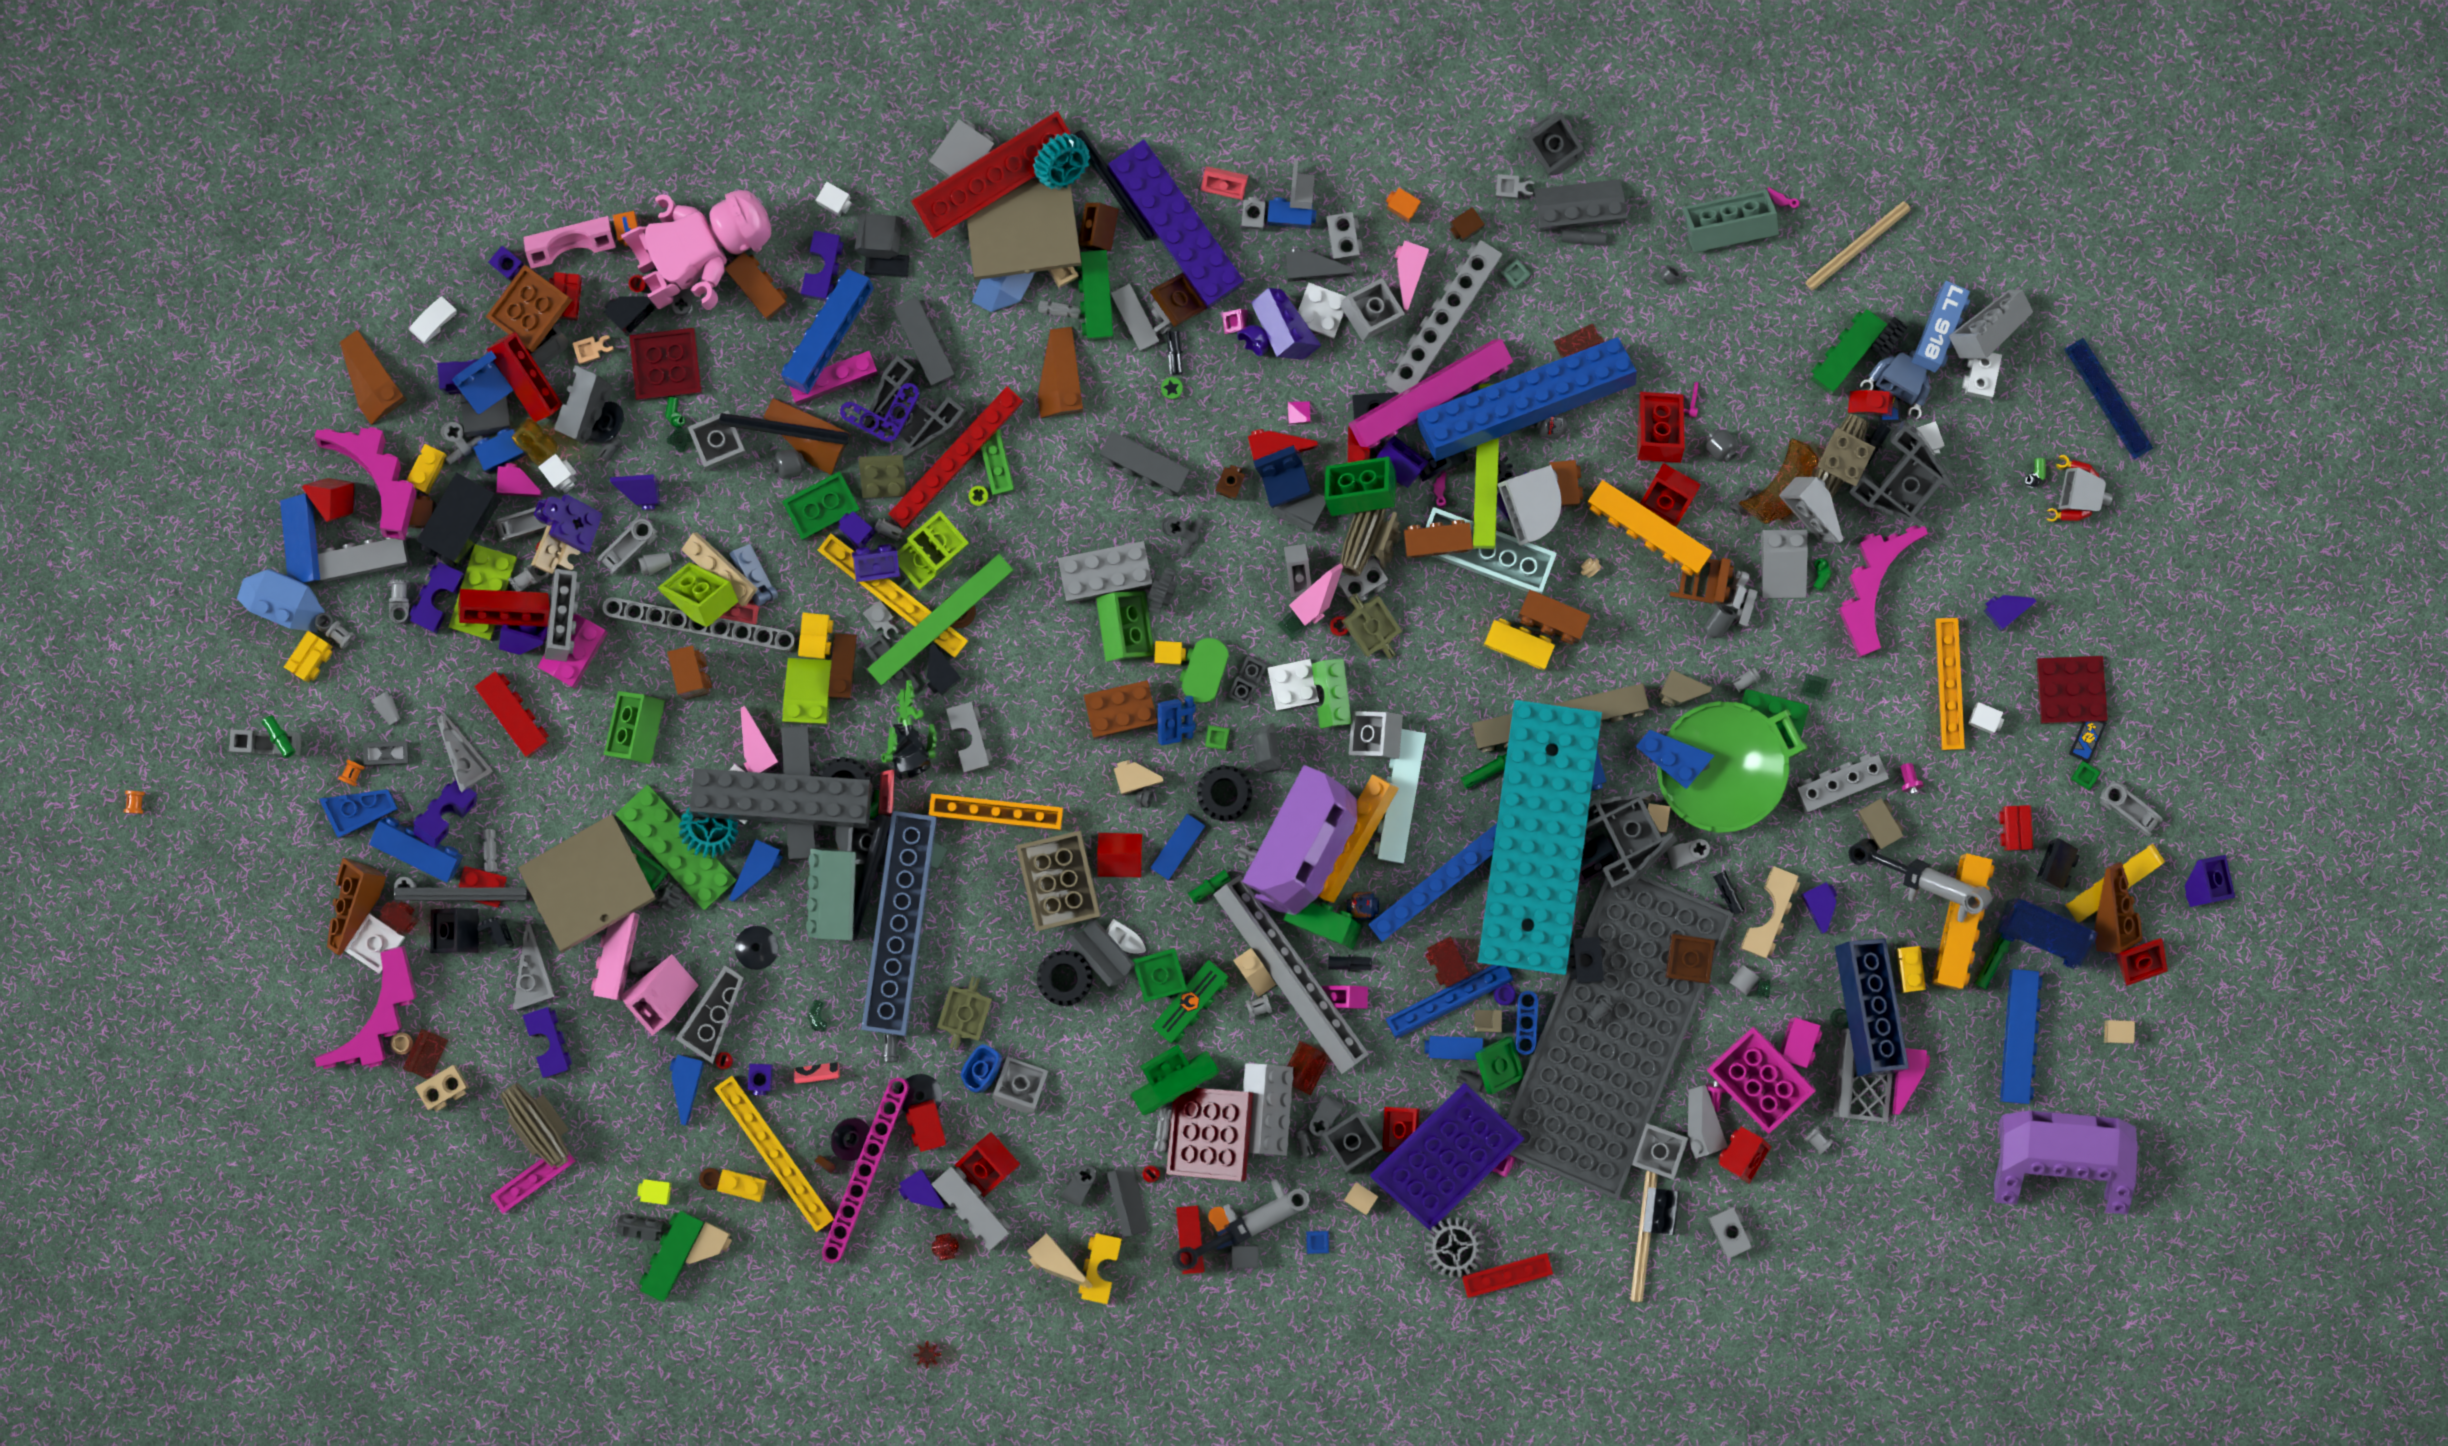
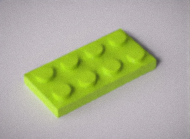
M475 544L461 589L507 591L510 583L508 579L512 576L517 557ZM458 595L448 628L491 641L496 624L459 623Z

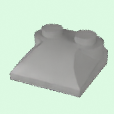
M1006 1057L992 1098L1000 1105L1023 1113H1034L1048 1070Z
M1646 1123L1632 1165L1674 1180L1688 1138Z

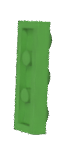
M999 428L981 448L992 495L994 496L1015 490Z

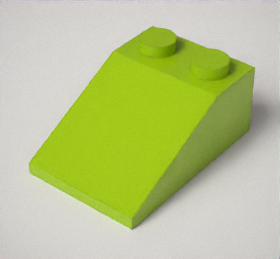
M691 562L687 563L658 587V590L690 619L705 627L713 624L715 620L738 603L730 581Z
M788 658L783 699V723L828 726L830 702L828 694L832 660Z

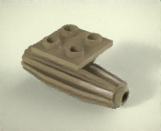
M1850 413L1840 427L1835 429L1817 465L1815 477L1824 481L1826 484L1825 488L1830 492L1831 498L1834 497L1844 481L1854 487L1857 486L1875 449L1874 446L1863 441L1869 423Z
M1387 508L1355 513L1344 541L1340 563L1343 566L1342 572L1344 574L1354 577L1360 576L1372 554L1380 560L1381 569L1385 570L1387 562L1391 563L1394 555L1392 548L1394 543L1398 544L1401 536L1399 531L1400 522H1398L1396 512H1393L1390 521L1386 522L1384 521Z
M518 1082L502 1092L500 1097L510 1116V1119L507 1121L533 1156L538 1154L551 1167L556 1165L559 1168L568 1162L567 1156H569V1152L561 1136L569 1128L546 1096L542 1094L535 1100Z

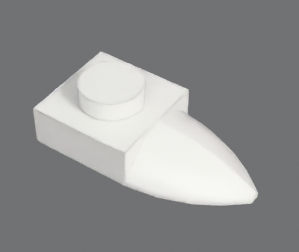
M1115 919L1112 920L1106 932L1123 951L1128 953H1144L1146 951L1143 941L1134 931Z

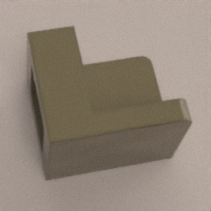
M1475 1010L1474 1032L1501 1033L1502 1010Z

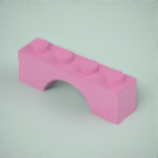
M608 216L523 237L525 253L531 269L552 264L559 254L573 248H588L594 253L616 248Z

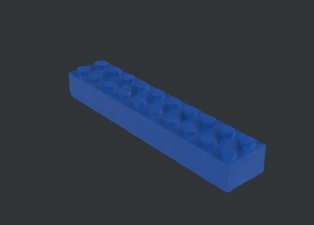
M1619 337L1420 412L1418 413V428L1436 462L1636 385L1637 371Z

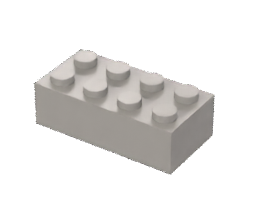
M1144 541L1058 558L1067 604L1093 599L1113 592H1128L1148 588L1153 585Z
M1245 1063L1243 1092H1253L1248 1153L1287 1156L1293 1067Z

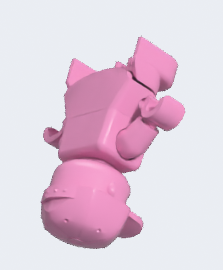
M737 190L725 194L726 199L715 204L710 210L709 219L711 223L695 207L676 205L669 196L659 195L655 198L657 204L662 208L668 207L666 212L659 213L658 218L662 223L649 224L647 227L638 226L621 235L636 255L640 263L637 267L643 274L657 268L658 271H654L642 278L652 291V293L648 294V298L658 309L671 304L674 299L673 296L677 295L681 289H688L693 286L691 289L692 293L697 297L707 293L702 298V306L706 310H711L715 307L718 296L713 287H716L725 272L724 265L727 262L722 247L729 253L736 255L751 248L757 253L762 250V246L767 243L771 236V224L767 211L754 194L747 190ZM699 277H702V282L695 284L698 281Z

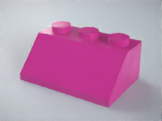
M578 614L573 615L572 621H576L575 634H571L570 641H574L573 653L568 654L567 661L544 659V654L537 668L574 689L577 687L608 634L605 629Z

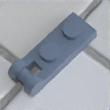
M751 544L733 550L730 556L737 570L758 588L752 597L755 605L760 606L765 604L767 600L773 601L777 599V590L772 587Z

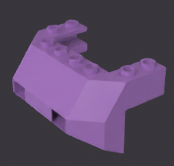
M1304 765L1242 880L1243 883L1261 893L1260 895L1256 894L1254 898L1275 911L1296 915L1314 901L1322 892L1323 884L1328 875L1332 873L1338 856L1342 854L1348 837L1354 831V826L1357 822V799L1345 786L1333 778Z
M2031 1110L2002 1115L1999 1120L2001 1154L1994 1180L1995 1203L2017 1205L2024 1174L2107 1181L2104 1191V1200H2108L2105 1209L2106 1213L2128 1215L2136 1185L2138 1145L2135 1126L2119 1118Z

